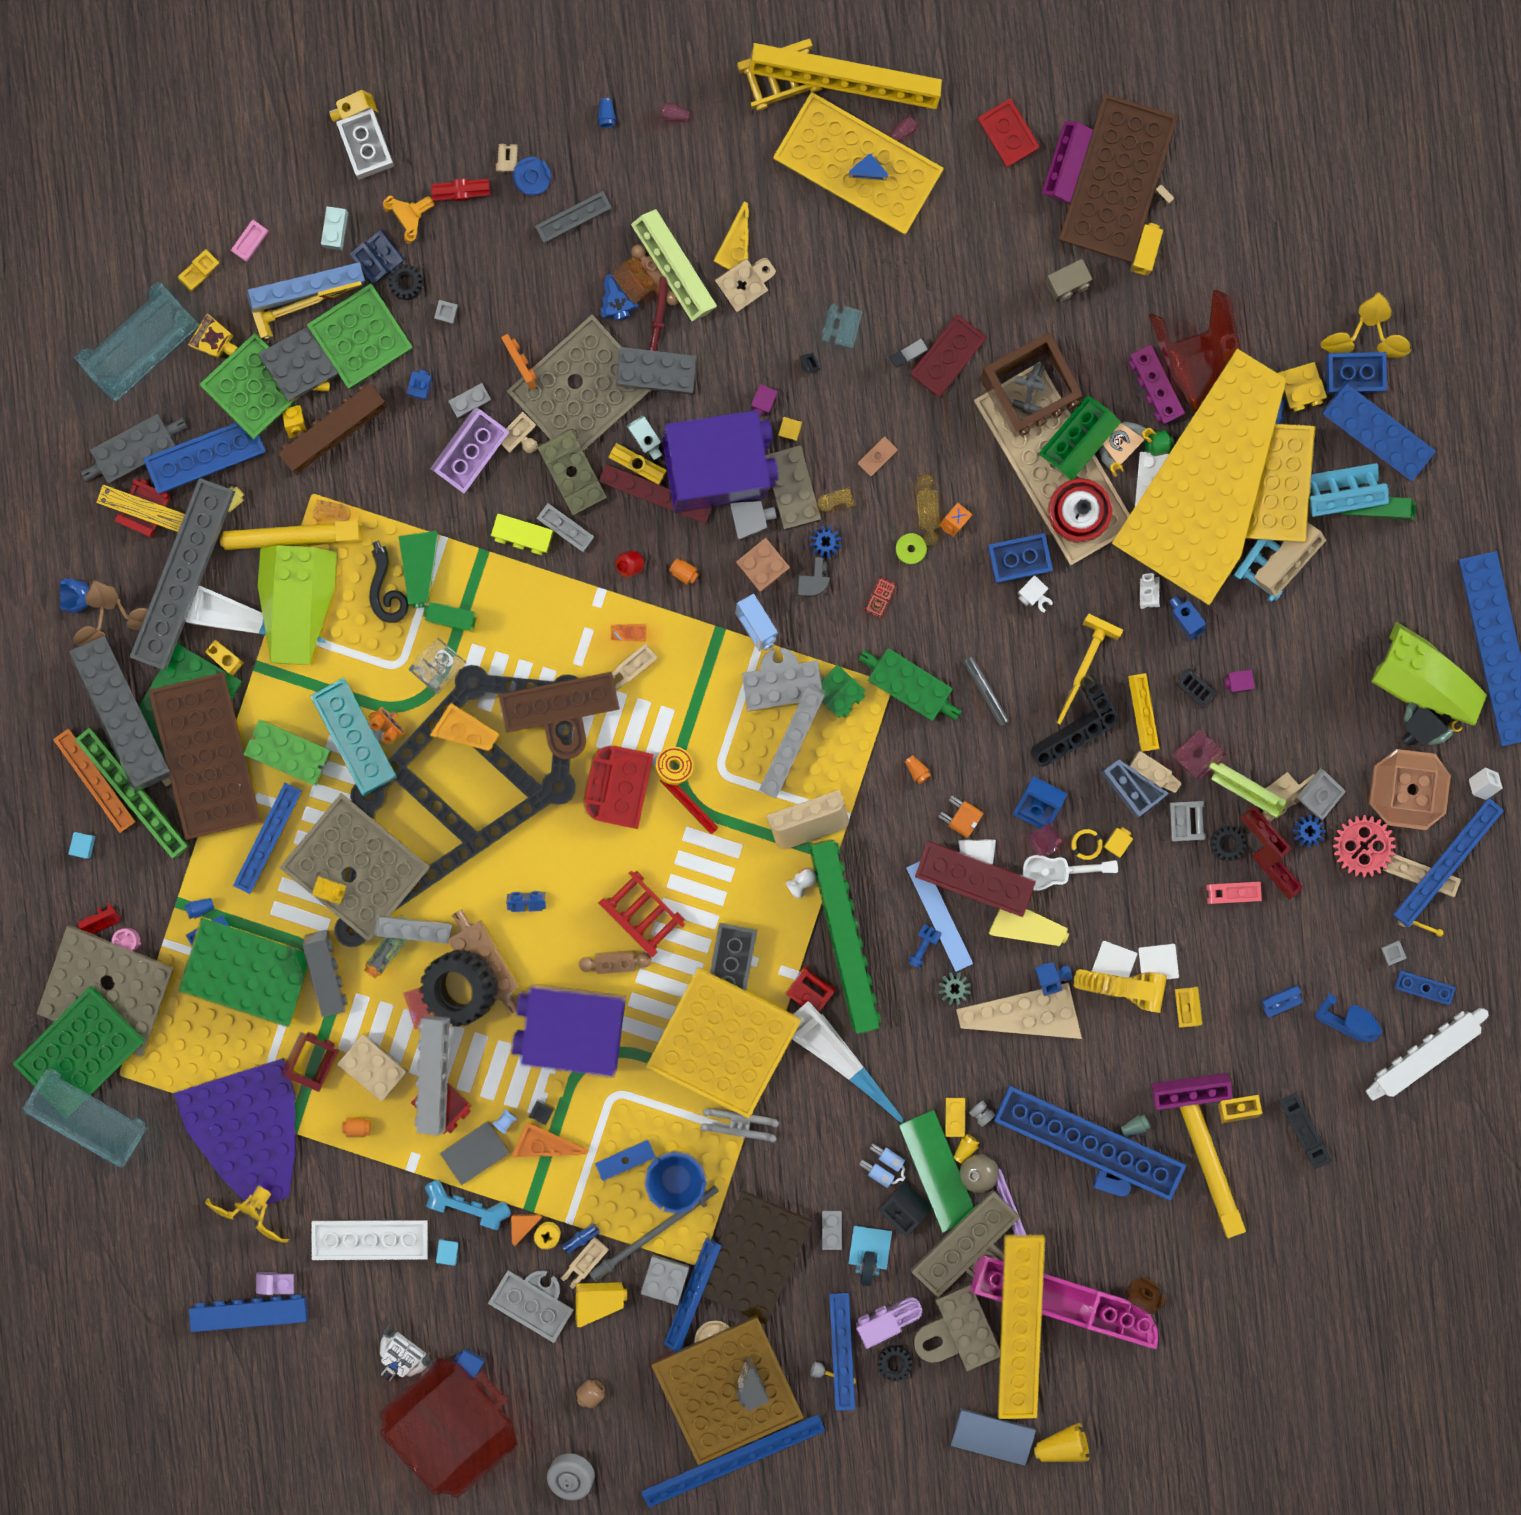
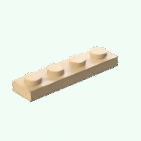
M1395 854V856H1389L1392 863H1385L1387 870L1382 868L1381 871L1418 884L1430 870V867ZM1450 876L1438 892L1455 897L1461 879Z

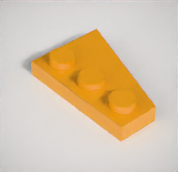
M450 703L430 736L490 751L500 735L452 703Z

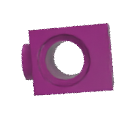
M760 384L751 404V408H754L753 411L758 410V414L762 416L765 413L769 415L778 391Z
M1252 670L1227 673V677L1224 678L1225 687L1229 689V693L1255 689Z

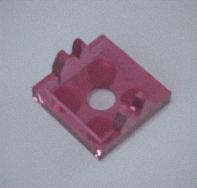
M1199 729L1172 756L1192 777L1199 781L1211 769L1209 767L1211 763L1217 764L1226 753ZM1197 749L1203 750V755L1200 758L1193 757V752Z

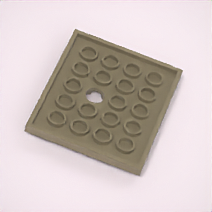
M591 315L532 368L537 377L534 380L537 385L536 388L530 390L525 379L522 377L507 392L550 440L571 428L584 452L652 390L616 386L619 348L621 346L601 323ZM573 374L580 375L583 379V384L578 389H572L568 385V379Z
M341 793L279 868L311 895L318 876L345 885V895L340 904L317 896L314 897L369 942L374 936L377 916L390 917L430 869V866ZM347 867H352L356 871L357 876L353 882H346L342 878V871Z
M68 925L37 1014L56 1021L92 985L145 1040L133 1053L142 1057L145 1054L174 967ZM108 975L112 977L115 983L113 989L107 990L101 985L103 976Z

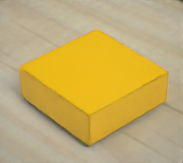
M784 417L778 436L797 441L802 422Z

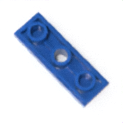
M1400 970L1394 989L1446 1005H1451L1456 988ZM1427 985L1428 990L1424 992L1422 987Z
M647 1139L596 1162L595 1165L602 1181L656 1156ZM628 1157L629 1162L623 1163L622 1158Z

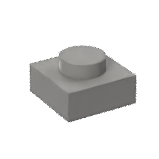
M439 300L434 319L453 324L458 305Z
M1395 941L1381 947L1388 966L1406 959L1400 941Z

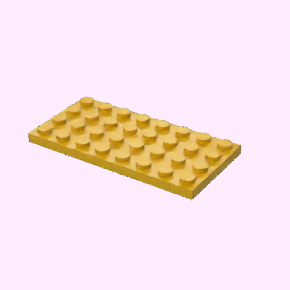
M813 92L810 93L773 157L775 161L904 235L908 232L944 170L943 167ZM871 153L888 173L887 181L849 178V170Z

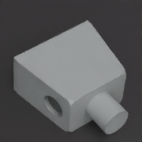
M761 501L730 503L738 540L766 530V520L777 518L775 508L763 509Z

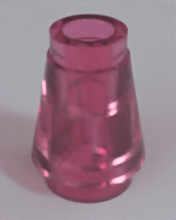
M671 102L663 104L661 118H664L665 121L688 122L690 111Z
M908 114L906 117L903 116L890 135L899 142L915 132L918 125Z

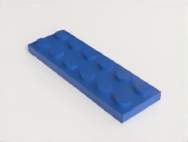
M1346 382L1322 411L1324 416L1410 481L1414 480L1436 452Z
M233 423L145 457L143 460L159 495L265 454L266 451L259 436L253 440L237 423Z

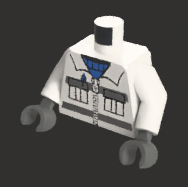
M390 1324L387 1325L380 1344L381 1362L387 1366L381 1375L386 1380L391 1381L396 1373L402 1378L405 1375L411 1377L432 1366L436 1359L430 1360L428 1358L431 1354L430 1352L426 1354L397 1332L398 1328L395 1331H391L389 1329Z

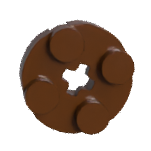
M1145 1277L1135 1278L1128 1286L1129 1302L1137 1305L1150 1315L1158 1311L1165 1302L1163 1293L1160 1295L1157 1291L1159 1287Z

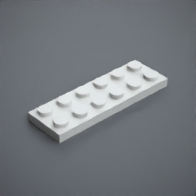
M428 1220L312 1221V1260L428 1259Z

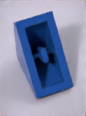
M871 153L849 170V178L887 181L888 173Z

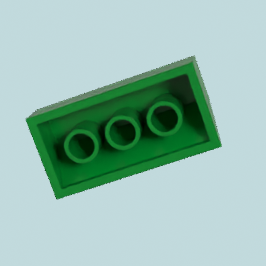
M1087 395L1038 454L1061 474L1072 480L1120 425L1121 421L1109 409Z

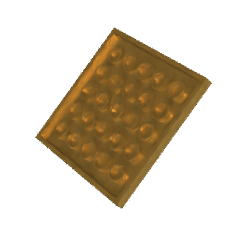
M757 1315L651 1363L698 1466L804 1418ZM748 1356L751 1357L769 1398V1402L750 1411L747 1410L746 1406H741L736 1392L738 1389L737 1381L745 1359Z

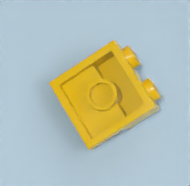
M1315 362L1278 373L1286 378L1283 395L1288 410L1300 411L1305 409L1304 405L1311 403L1312 406L1320 405L1327 398Z

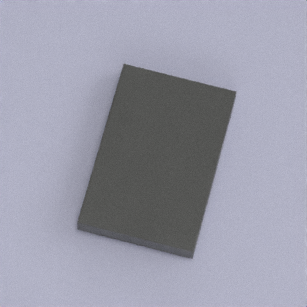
M487 1121L441 1152L440 1155L459 1183L463 1185L510 1152L490 1122Z

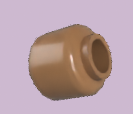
M589 1379L585 1381L576 1391L579 1405L594 1408L604 1399V1386L598 1380Z

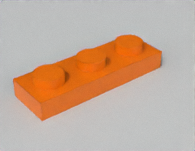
M508 334L502 336L501 338L528 387L530 390L536 388L537 385L534 380L537 377L532 368L527 369L526 364H528V361L524 354L519 355L517 350L520 347L515 338L511 340Z

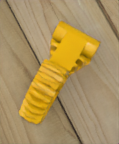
M1079 969L1074 976V987L1106 995L1126 997L1142 1010L1161 1013L1167 975L1145 972L1127 978Z

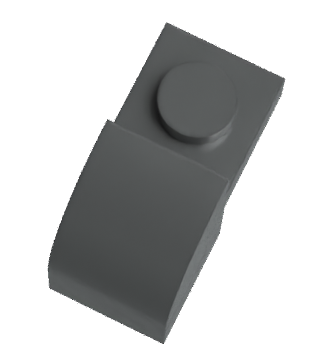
M815 557L814 576H799L798 596H817L827 588L830 577H822V574H826L827 562H823V558Z

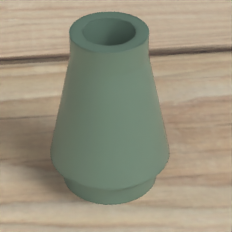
M1139 1114L1127 1124L1121 1126L1125 1137L1147 1132L1151 1128L1145 1114Z

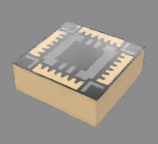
M1160 185L1154 191L1166 206L1174 199L1163 185Z

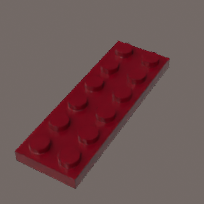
M929 840L926 843L915 875L918 879L1020 917L1025 915L1036 884L1034 879Z

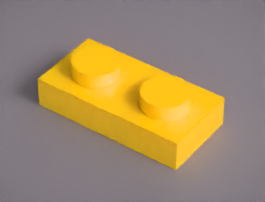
M946 1098V1137H965V1098Z

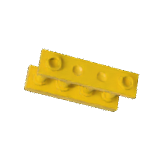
M810 39L782 49L809 54V50H812V43ZM750 59L737 63L739 73L747 75L755 101L751 102L752 110L757 109V111L767 108L768 104L810 90L811 92H817L822 89V87L808 84L799 86L798 82L789 81L792 89L781 92L777 79L768 77L774 95L763 98L755 74L749 73Z

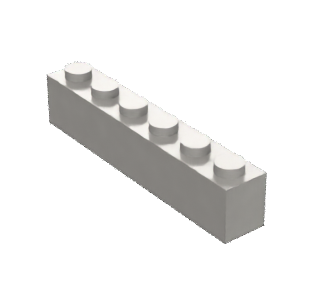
M808 684L759 791L777 798L826 691Z
M428 1015L421 1018L419 1022L421 1036L418 1042V1050L420 1051V1058L417 1062L419 1077L416 1082L418 1089L416 1108L418 1109L415 1118L417 1133L440 1135L445 1132L449 1017Z

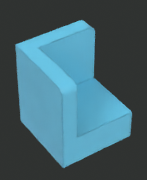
M74 832L69 855L90 859L96 836Z
M440 1238L436 1263L455 1266L458 1257V1242L446 1241L444 1238Z

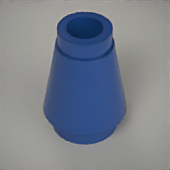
M610 98L600 100L597 122L601 128H612L615 126L616 117Z
M211 898L188 901L189 903L185 904L189 919H197L215 909Z

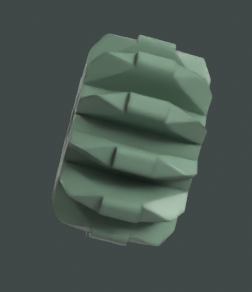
M951 972L949 973L950 980L945 976L942 977L946 984L939 983V986L944 987V989L938 992L939 994L946 993L942 997L943 1001L950 997L949 1004L952 1005L953 999H955L956 1004L959 1005V997L964 1001L967 1000L963 993L970 994L971 992L965 990V988L971 985L970 983L963 984L967 977L964 976L959 980L960 973H957L954 979ZM956 983H957V984L959 985V986H958L959 992H958V993L953 992V994H952V993L950 992V991H951L950 985H951V984L956 985Z

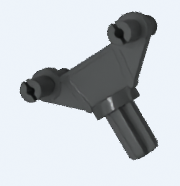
M1041 363L1034 364L1031 374L1027 375L1026 378L1017 376L1015 384L1026 386V401L1022 402L1014 399L1012 407L1023 409L1025 413L1029 411L1035 413L1042 409L1040 406L1031 404L1034 390L1043 392L1045 388V383L1041 379L1045 367Z

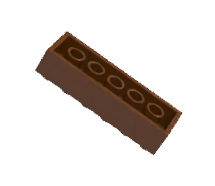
M371 383L369 385H362L357 390L358 393L353 397L351 395L346 397L340 407L330 409L326 413L328 416L323 420L319 418L311 424L312 428L307 432L303 430L295 436L297 438L292 443L287 442L280 447L279 455L293 473L299 474L388 407Z

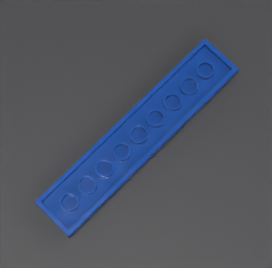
M1495 551L1459 559V567L1500 746L1521 742V655L1498 554Z

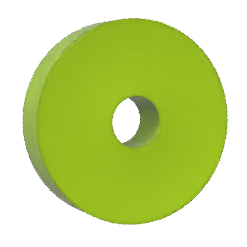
M905 534L896 544V554L906 564H916L926 554V543L917 534ZM908 546H914L915 551L909 552Z

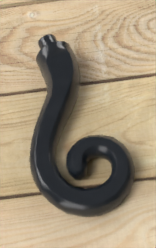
M378 540L372 543L374 550L371 551L376 569L369 591L370 606L380 620L387 623H397L408 612V599L401 591H388L383 597L384 606L390 607L391 600L396 598L400 601V608L394 613H388L382 608L379 593L389 568V556L386 546L382 547Z

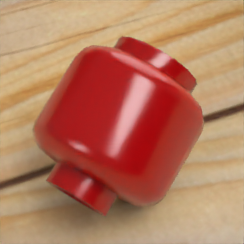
M630 550L617 556L615 566L620 575L631 577L643 570L644 560L637 551Z

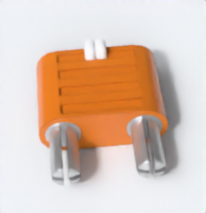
M951 796L950 798L953 800L949 799V802L959 807L953 818L941 812L939 818L949 824L948 827L968 838L982 817L983 812L965 800L962 802Z

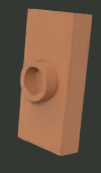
M884 436L857 464L872 477L898 449Z

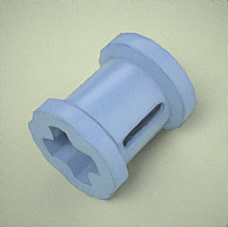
M504 1109V1113L492 1124L502 1133L506 1134L508 1127L513 1121L516 1122L518 1119L510 1111Z

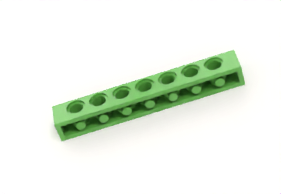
M88 728L75 739L77 744L172 859L177 858L190 847L189 843L144 789L133 792L117 756L94 728Z

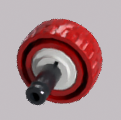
M1072 479L1061 484L1052 494L1048 504V518L1053 530L1061 538L1073 543H1086L1098 538L1105 532L1112 518L1113 509L1109 494L1097 482H1093L1090 479Z

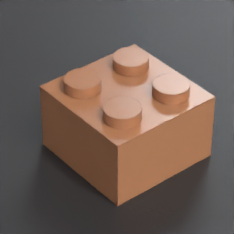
M766 538L736 561V564L760 593L790 569L789 565Z

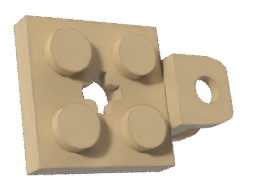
M745 258L715 279V281L736 312H738L768 291L764 282L770 279L776 270L768 258H762L752 265ZM768 266L767 271H762V268ZM739 280H741L742 282L746 281V282H747V284L745 285L746 289H744V290L739 289V290H738V289H737V286H738V283H737V282H738Z

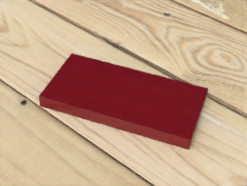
M957 314L910 375L940 398L987 337Z

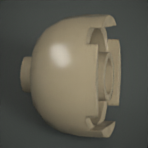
M976 1154L967 1158L960 1169V1180L963 1186L974 1193H984L991 1190L999 1178V1169L996 1162L984 1154Z

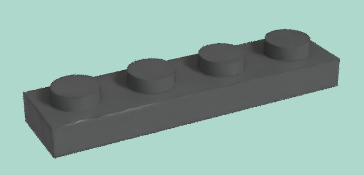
M602 191L537 224L535 227L545 244L611 210L612 207Z

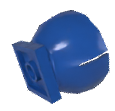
M670 1151L659 1155L649 1165L646 1171L644 1186L649 1200L660 1210L664 1206L663 1211L679 1214L693 1209L703 1198L707 1184L705 1179L707 1177L702 1164L689 1153Z

